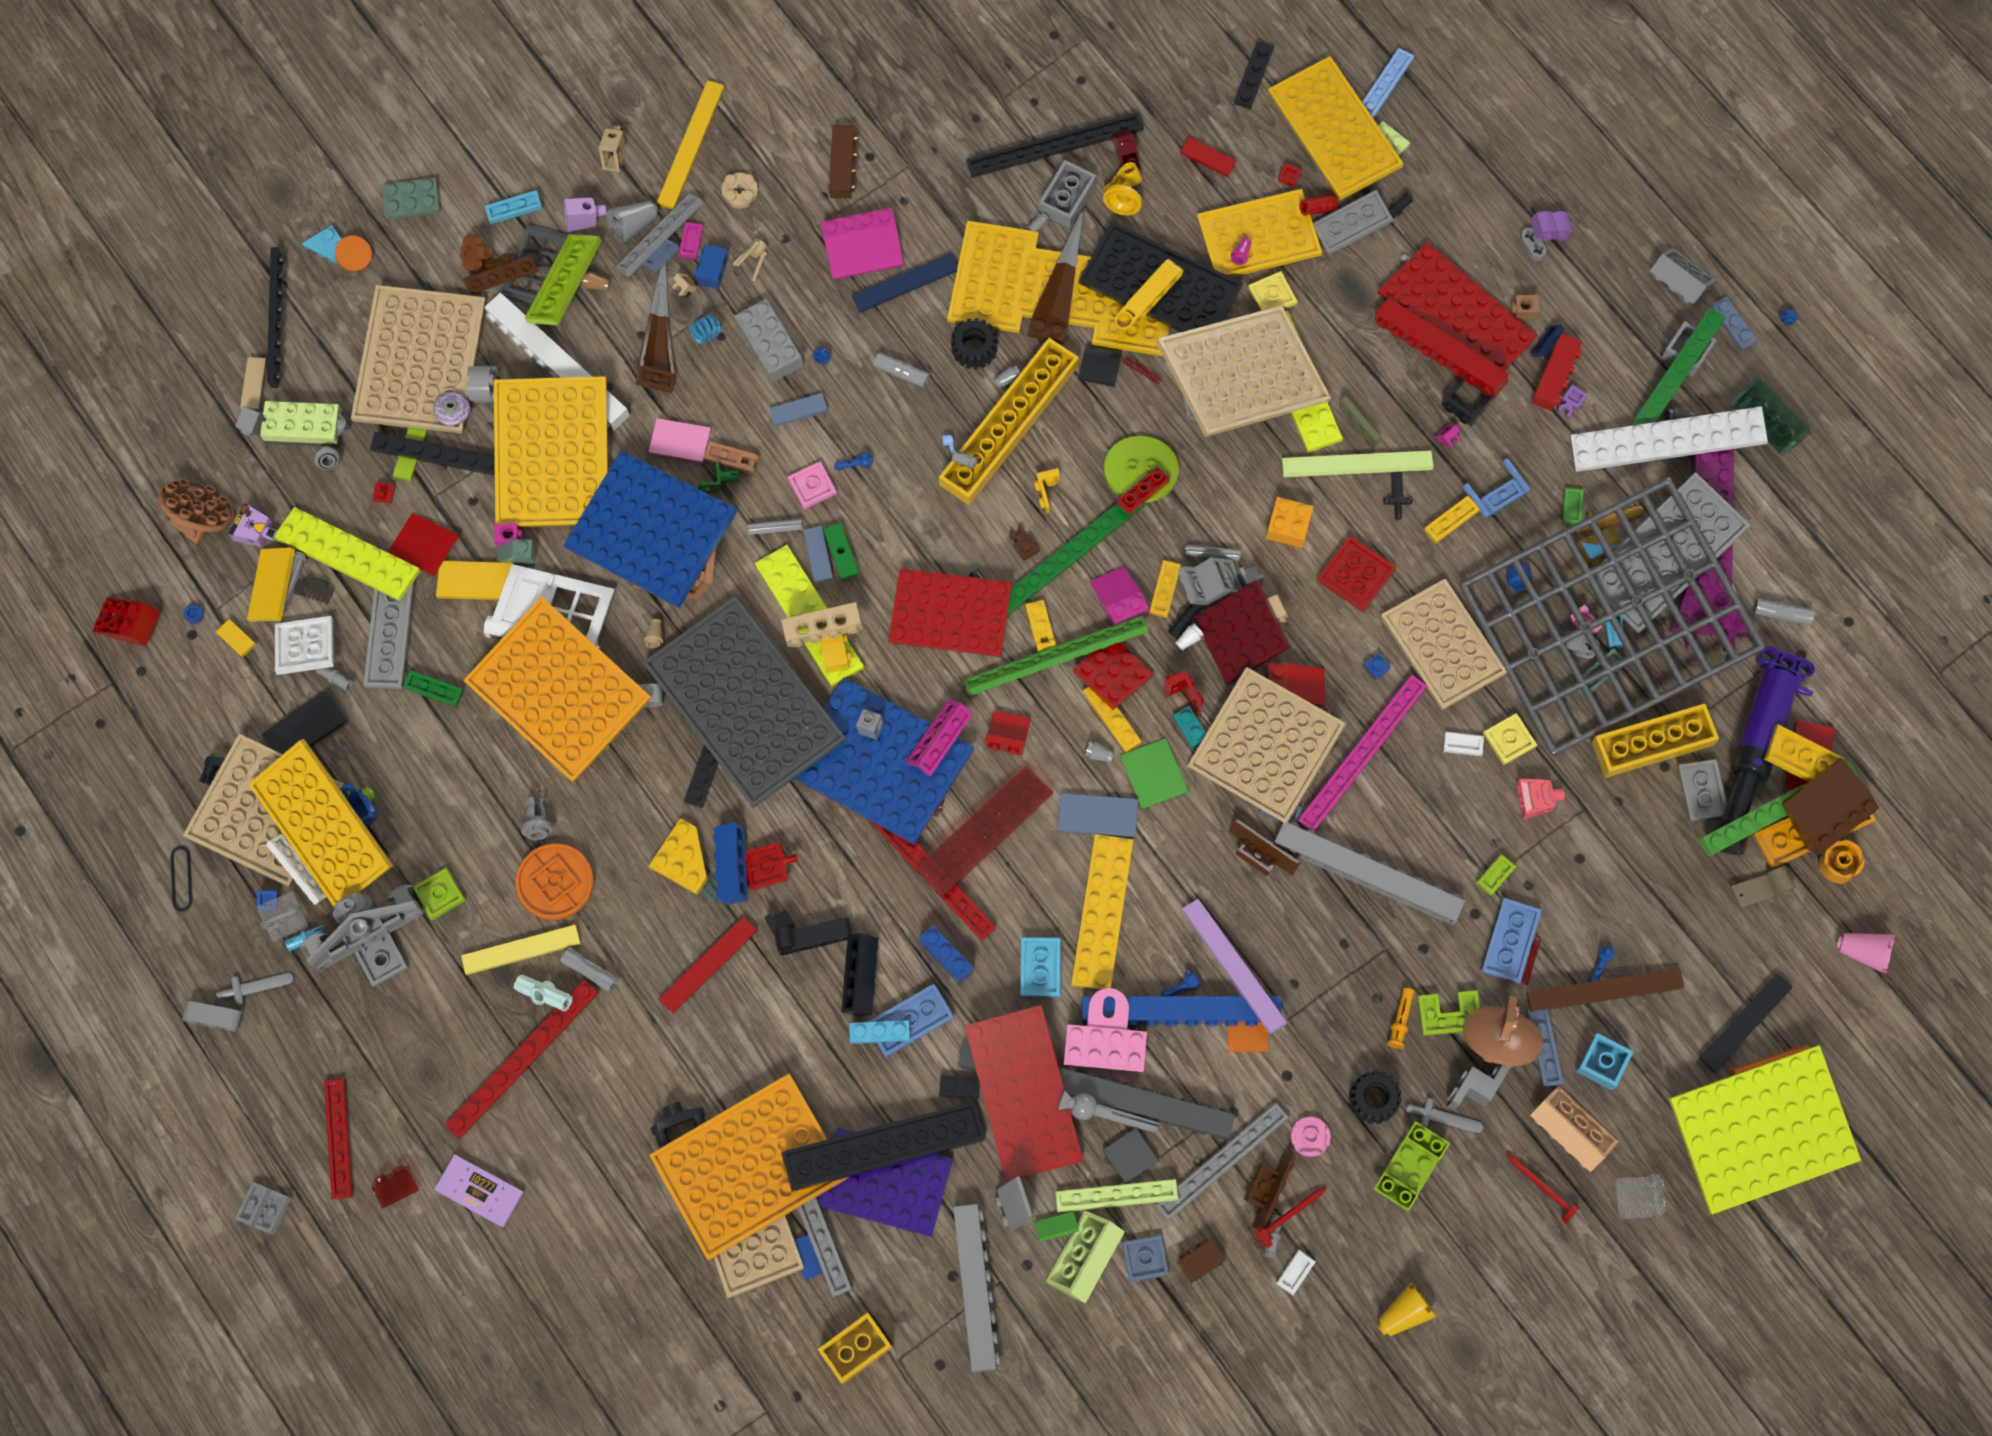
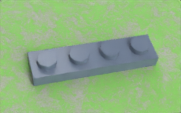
M1528 1008L1526 1010L1528 1018L1538 1027L1543 1037V1047L1540 1055L1537 1057L1542 1086L1546 1088L1563 1085L1564 1082L1548 1010L1530 1012Z

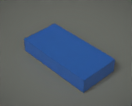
M809 1235L794 1240L804 1269L801 1271L805 1281L823 1274Z

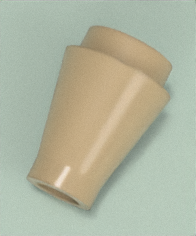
M652 619L650 621V626L644 639L646 646L649 648H659L663 643L662 621L659 619Z

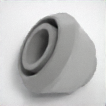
M323 446L316 452L314 462L319 469L332 470L338 466L340 455L332 447Z

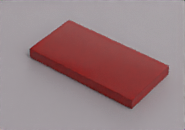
M1799 720L1795 722V733L1832 751L1835 728ZM1787 771L1784 794L1808 781Z

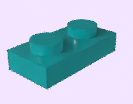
M1190 706L1174 714L1173 719L1191 749L1199 746L1206 733Z

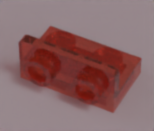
M400 1165L394 1168L392 1173L386 1176L385 1174L379 1175L372 1182L371 1188L382 1209L419 1191L409 1165L405 1167Z

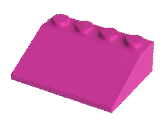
M892 207L821 222L833 280L904 266Z

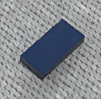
M1561 324L1550 325L1530 354L1534 358L1545 357L1565 328Z

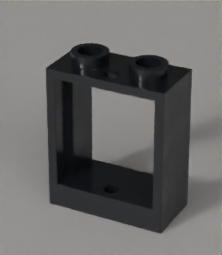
M1461 377L1444 397L1441 406H1443L1446 412L1457 416L1463 424H1468L1472 427L1494 398L1487 395L1474 413L1470 412L1452 399L1466 382Z

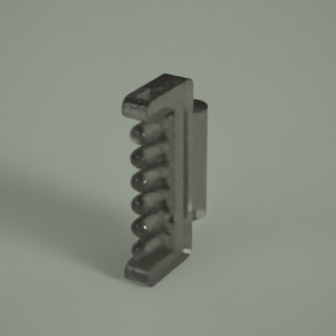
M307 575L305 580H297L293 593L295 595L299 594V596L303 594V597L307 596L308 599L312 596V600L316 598V601L320 600L328 605L334 590L329 588V581Z

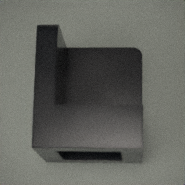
M787 910L775 916L769 914L764 917L772 934L775 929L781 927L795 928V924Z

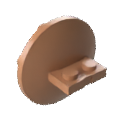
M179 479L178 481L166 483L158 494L159 506L171 518L170 524L179 531H182L195 544L202 543L206 532L224 530L232 522L234 512L229 499L218 493L213 486H205L186 479Z
M1509 996L1506 1008L1498 1006L1481 1007L1472 1011L1465 1019L1463 1025L1465 1041L1486 1062H1493L1504 1065L1507 1068H1512L1513 1066L1531 1063L1540 1055L1543 1047L1542 1034L1529 1018L1519 1013L1520 1007L1517 1006V997Z

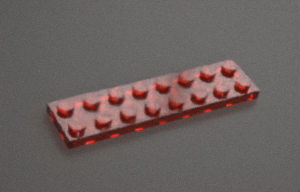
M1025 766L916 868V872L944 897L1053 795V791Z

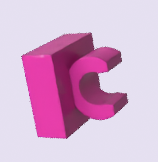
M1447 424L1434 437L1438 442H1444L1447 447H1453L1451 438L1459 441L1460 436L1457 433L1460 429L1456 424Z

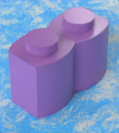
M1549 211L1537 212L1530 219L1535 237L1539 240L1549 241L1555 239L1564 241L1573 233L1568 213L1564 211L1553 213Z

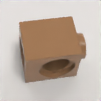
M1516 295L1514 302L1511 303V313H1514V316L1519 320H1537L1540 312L1539 296ZM1521 306H1526L1528 309L1525 310Z

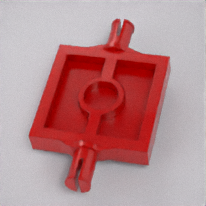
M780 842L746 851V874L750 889L757 890L789 881L788 864L798 862L797 854L785 856L782 843Z

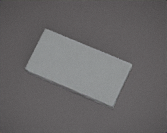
M1374 190L1319 219L1313 225L1321 244L1329 256L1394 221L1377 190Z

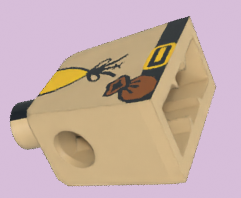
M613 126L612 129H605L599 145L603 170L621 171L626 145L623 128L620 126Z

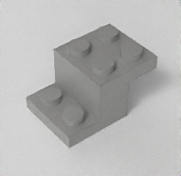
M1211 557L1194 568L1183 566L1178 569L1180 581L1184 585L1186 597L1190 604L1213 606L1243 588L1234 562L1230 559Z
M1504 1065L1496 1066L1490 1076L1475 1067H1472L1469 1071L1465 1070L1457 1082L1460 1085L1459 1088L1455 1087L1447 1099L1450 1101L1447 1107L1455 1111L1465 1095L1486 1107L1510 1068Z

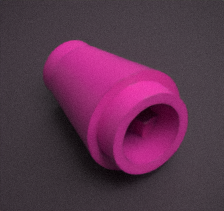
M1242 238L1232 251L1231 261L1234 264L1241 266L1248 261L1252 243L1250 239Z

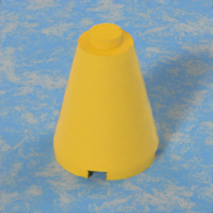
M1412 1282L1408 1284L1378 1319L1380 1324L1377 1326L1384 1335L1388 1333L1389 1336H1393L1436 1317L1421 1293H1418L1417 1287Z

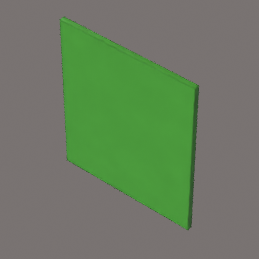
M1166 738L1120 755L1142 809L1189 792Z

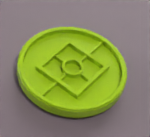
M1133 436L1119 441L1109 450L1104 463V476L1111 490L1121 497L1158 467L1170 478V482L1145 502L1149 503L1157 501L1171 492L1178 479L1179 465L1174 452L1162 441L1147 436Z

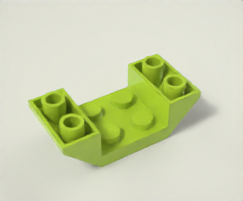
M1415 1121L1373 1190L1409 1212L1450 1143Z

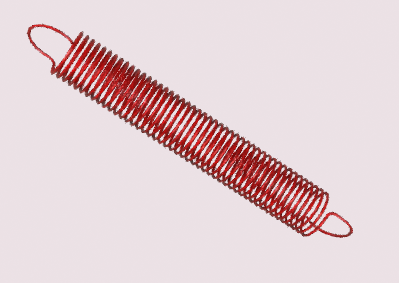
M1127 357V358H1126L1125 360H1123L1122 362L1125 364V363H1128V362H1132L1133 360L1130 359V361L1124 362V361H1126V360L1129 359V358ZM1134 361L1133 363L1126 364L1127 366L1131 364H1136L1132 365L1138 366L1134 367L1133 370H1136L1142 375L1148 374L1150 372L1149 370L1147 371L1146 368L1144 369L1143 366L1137 364ZM1159 376L1157 378L1151 379V381H1153L1154 379H1159L1154 381L1157 384L1161 382L1156 381H1162V378H1160Z
M1537 940L1530 949L1531 969H1533L1532 967L1536 960L1535 956H1537L1539 950L1537 948ZM1529 953V956H1528V959H1527V961H1528V964H1527V983H1529L1528 980H1529V978H1530V976H1531V973H1532V971H1530V974H1529V970H1530V953ZM1525 967L1524 972H1523V974H1524L1523 985H1524V986H1525V983H1526V967Z

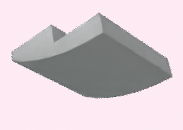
M252 1182L235 1219L274 1236L292 1198Z

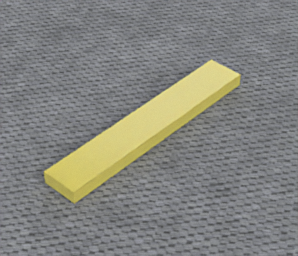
M572 925L464 954L461 957L465 974L470 975L581 945L577 926Z

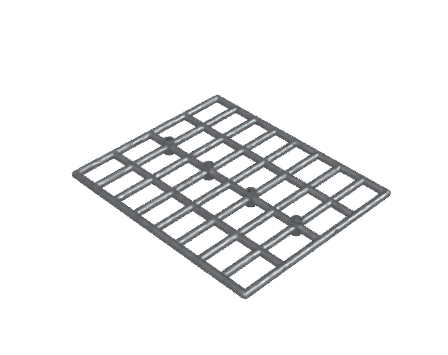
M1666 477L1459 583L1464 597L1494 652L1506 669V674L1552 756L1698 684L1766 648L1764 641L1670 477ZM1665 486L1685 518V521L1668 530L1665 528L1648 497L1651 493ZM1640 499L1660 533L1642 543L1622 508ZM1614 512L1634 547L1616 556L1596 522ZM1588 525L1608 558L1607 561L1589 569L1571 537V534ZM1689 527L1709 561L1694 570L1688 568L1671 536ZM1563 538L1583 572L1563 582L1545 547ZM1663 540L1683 573L1682 576L1666 584L1663 583L1645 549ZM1537 551L1557 585L1539 595L1519 561ZM1637 553L1657 586L1656 589L1642 596L1636 594L1619 564L1621 561ZM1510 565H1513L1531 597L1530 600L1514 608L1511 607L1494 573ZM1610 567H1613L1631 599L1630 602L1615 610L1611 609L1594 578V575ZM1711 569H1714L1732 601V604L1716 612L1712 611L1694 579ZM1486 577L1505 610L1504 613L1486 621L1468 586ZM1584 580L1588 581L1605 612V615L1591 622L1585 621L1568 591V588ZM1683 583L1689 584L1706 614V617L1687 626L1668 592ZM1560 592L1580 626L1563 636H1560L1542 603ZM1659 595H1662L1681 629L1661 639L1642 605ZM1533 606L1537 608L1554 639L1539 648L1533 647L1516 616ZM1632 609L1637 610L1655 642L1635 652L1617 619L1618 616ZM1737 610L1756 646L1738 655L1718 619ZM1507 619H1510L1528 654L1510 663L1491 630V627ZM1610 621L1629 655L1609 665L1591 632L1592 629ZM1710 623L1730 659L1712 668L1692 632ZM1580 635L1586 637L1603 668L1586 678H1583L1565 645L1566 642ZM1684 636L1704 672L1686 681L1666 648V645ZM1556 647L1559 648L1577 681L1560 691L1556 689L1539 656ZM1658 649L1678 685L1660 694L1640 661V658ZM1529 661L1534 663L1551 694L1534 704L1529 700L1513 670ZM1632 662L1652 697L1635 707L1630 703L1614 674L1615 671ZM1605 676L1608 677L1626 710L1609 720L1604 716L1588 687L1589 684ZM1579 689L1582 690L1600 723L1583 733L1579 731L1562 700L1563 697ZM1553 702L1556 703L1574 736L1557 746L1553 744L1536 712Z

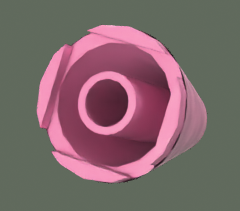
M1844 933V937L1839 936L1837 948H1841L1840 953L1886 974L1895 935Z

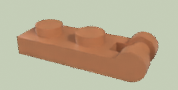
M709 441L704 455V461L719 462V465L740 470L750 475L754 474V465L759 460V456L754 453ZM743 459L748 460V463H747V464L742 463V462H743Z

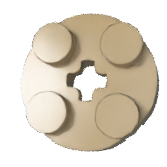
M735 173L725 177L721 189L722 196L731 207L738 209L750 206L753 200L757 199L758 187L752 175ZM740 187L742 189H745L744 191H741V194H738V192L735 191Z

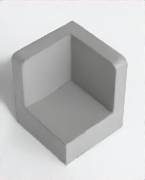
M1256 566L1246 570L1243 567L1239 568L1238 575L1243 587L1255 580H1259L1260 584H1263L1264 576L1263 574L1259 575Z

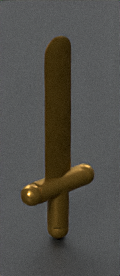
M1637 505L1625 509L1623 512L1629 520L1643 515L1644 508ZM1591 511L1586 513V517L1593 515ZM1616 513L1596 521L1600 529L1620 523ZM1588 525L1575 533L1580 534L1592 529Z

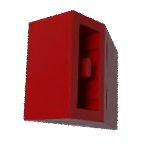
M106 597L92 632L130 644L146 646L160 611L145 602Z

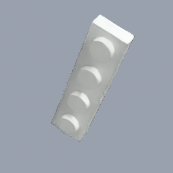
M282 834L271 839L266 844L314 905L327 897Z

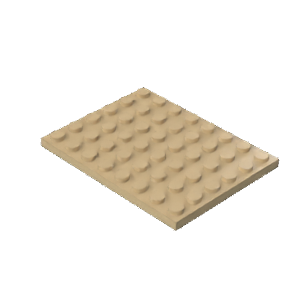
M376 285L351 420L463 434L465 421L456 426L443 425L435 418L433 406L440 395L452 391L461 393L469 401L467 382H469L471 376H467L469 366H475L486 304L485 297ZM450 404L448 408H452L454 405Z
M1282 306L1158 338L1156 341L1205 437L1327 403L1331 399Z

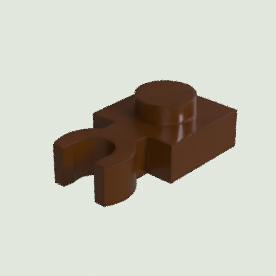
M1018 526L1017 530L1020 534L1014 535L1010 531L1009 536L1013 541H1016L1013 547L1021 559L1025 561L1037 554L1039 548L1030 535L1024 537L1022 527Z

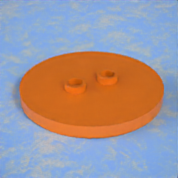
M561 843L546 844L531 851L521 862L515 879L516 893L522 905L534 916L545 920H562L579 912L588 902L594 887L593 871L586 857L574 847Z

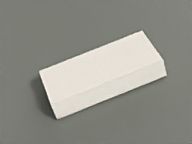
M1445 732L1443 752L1482 756L1484 736Z
M1298 1250L1276 1284L1293 1296L1316 1261Z

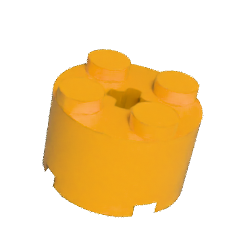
M1837 841L1820 855L1818 869L1826 879L1833 883L1844 884L1849 882L1863 869L1864 859L1862 850L1852 841Z

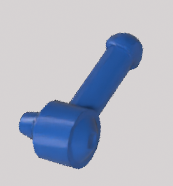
M862 452L859 458L836 462L834 468L837 471L861 465L863 468H869L873 464V458L869 452Z
M1605 946L1598 952L1599 961L1592 976L1589 977V982L1599 981L1606 963L1614 957V951L1611 947Z
M1187 970L1185 971L1184 982L1162 991L1161 996H1173L1186 989H1197L1201 982L1196 974Z

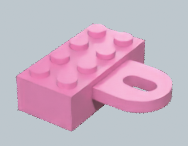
M1105 988L1094 994L1089 1004L1087 1026L1067 1024L1064 1065L1144 1072L1147 1032L1127 1030L1129 1004L1126 997L1120 991ZM1108 996L1115 999V1013L1111 1018H1106L1103 1015V1002Z

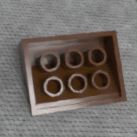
M1843 758L1836 760L1781 803L1806 849L1820 855L1879 809L1871 792Z

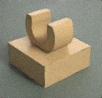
M677 273L673 278L676 281L673 289L678 290L681 287L679 296H685L687 292H694L698 288L687 274Z

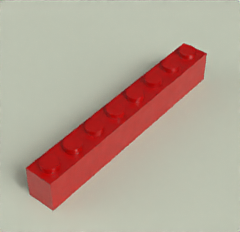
M1388 298L1375 312V323L1381 329H1386L1395 338L1404 340L1411 348L1415 347L1425 357L1435 360L1439 366H1445L1455 376L1465 379L1469 385L1478 387L1485 395L1495 398L1508 383V372L1392 299Z

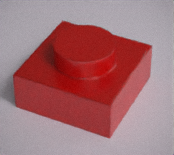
M1285 163L1278 181L1295 187L1302 169Z

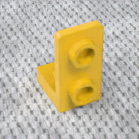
M1058 468L1036 473L1034 486L1036 492L1040 491L1041 509L1044 508L1046 513H1050V506L1044 486H1054L1057 482H1060Z

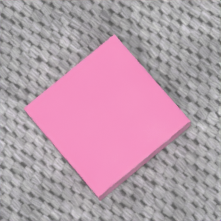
M821 461L787 476L804 510L837 494Z

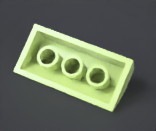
M1084 1211L1077 1223L1079 1232L1071 1234L1045 1282L1086 1304L1125 1231L1107 1219Z

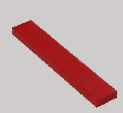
M742 917L658 1000L674 1014L757 930Z
M345 1079L324 1081L331 1199L353 1198Z

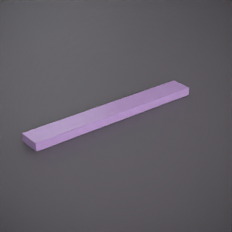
M1197 899L1183 907V914L1267 1032L1272 1034L1287 1024L1286 1020L1200 900Z

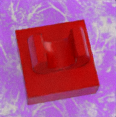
M375 482L373 502L392 504L395 485Z

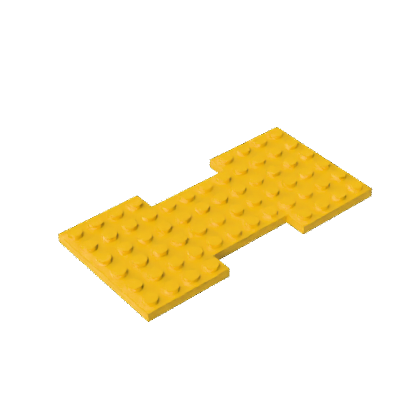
M967 221L947 322L960 324L962 321L964 323L967 322L969 318H971V321L979 318L980 322L982 319L985 320L986 325L990 323L992 329L1020 333L1022 318H1032L1062 252L1036 248L1039 232ZM1077 255L1068 324L1094 328L1092 345L1163 356L1156 341L1158 338L1168 336L1170 327L1145 315L1129 331H1119L1115 327V317L1125 305L1078 284L1082 273L1092 257Z

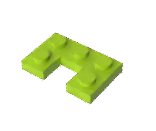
M1478 990L1458 992L1459 1012L1451 1013L1440 1012L1438 994L1418 996L1422 1036L1463 1033L1466 1017L1472 1011L1480 1008Z

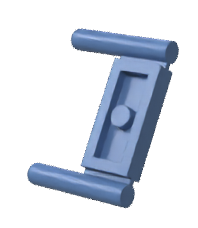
M1508 458L1503 460V465L1512 475L1513 479L1482 499L1479 498L1469 483L1463 485V489L1479 507L1485 519L1532 490Z

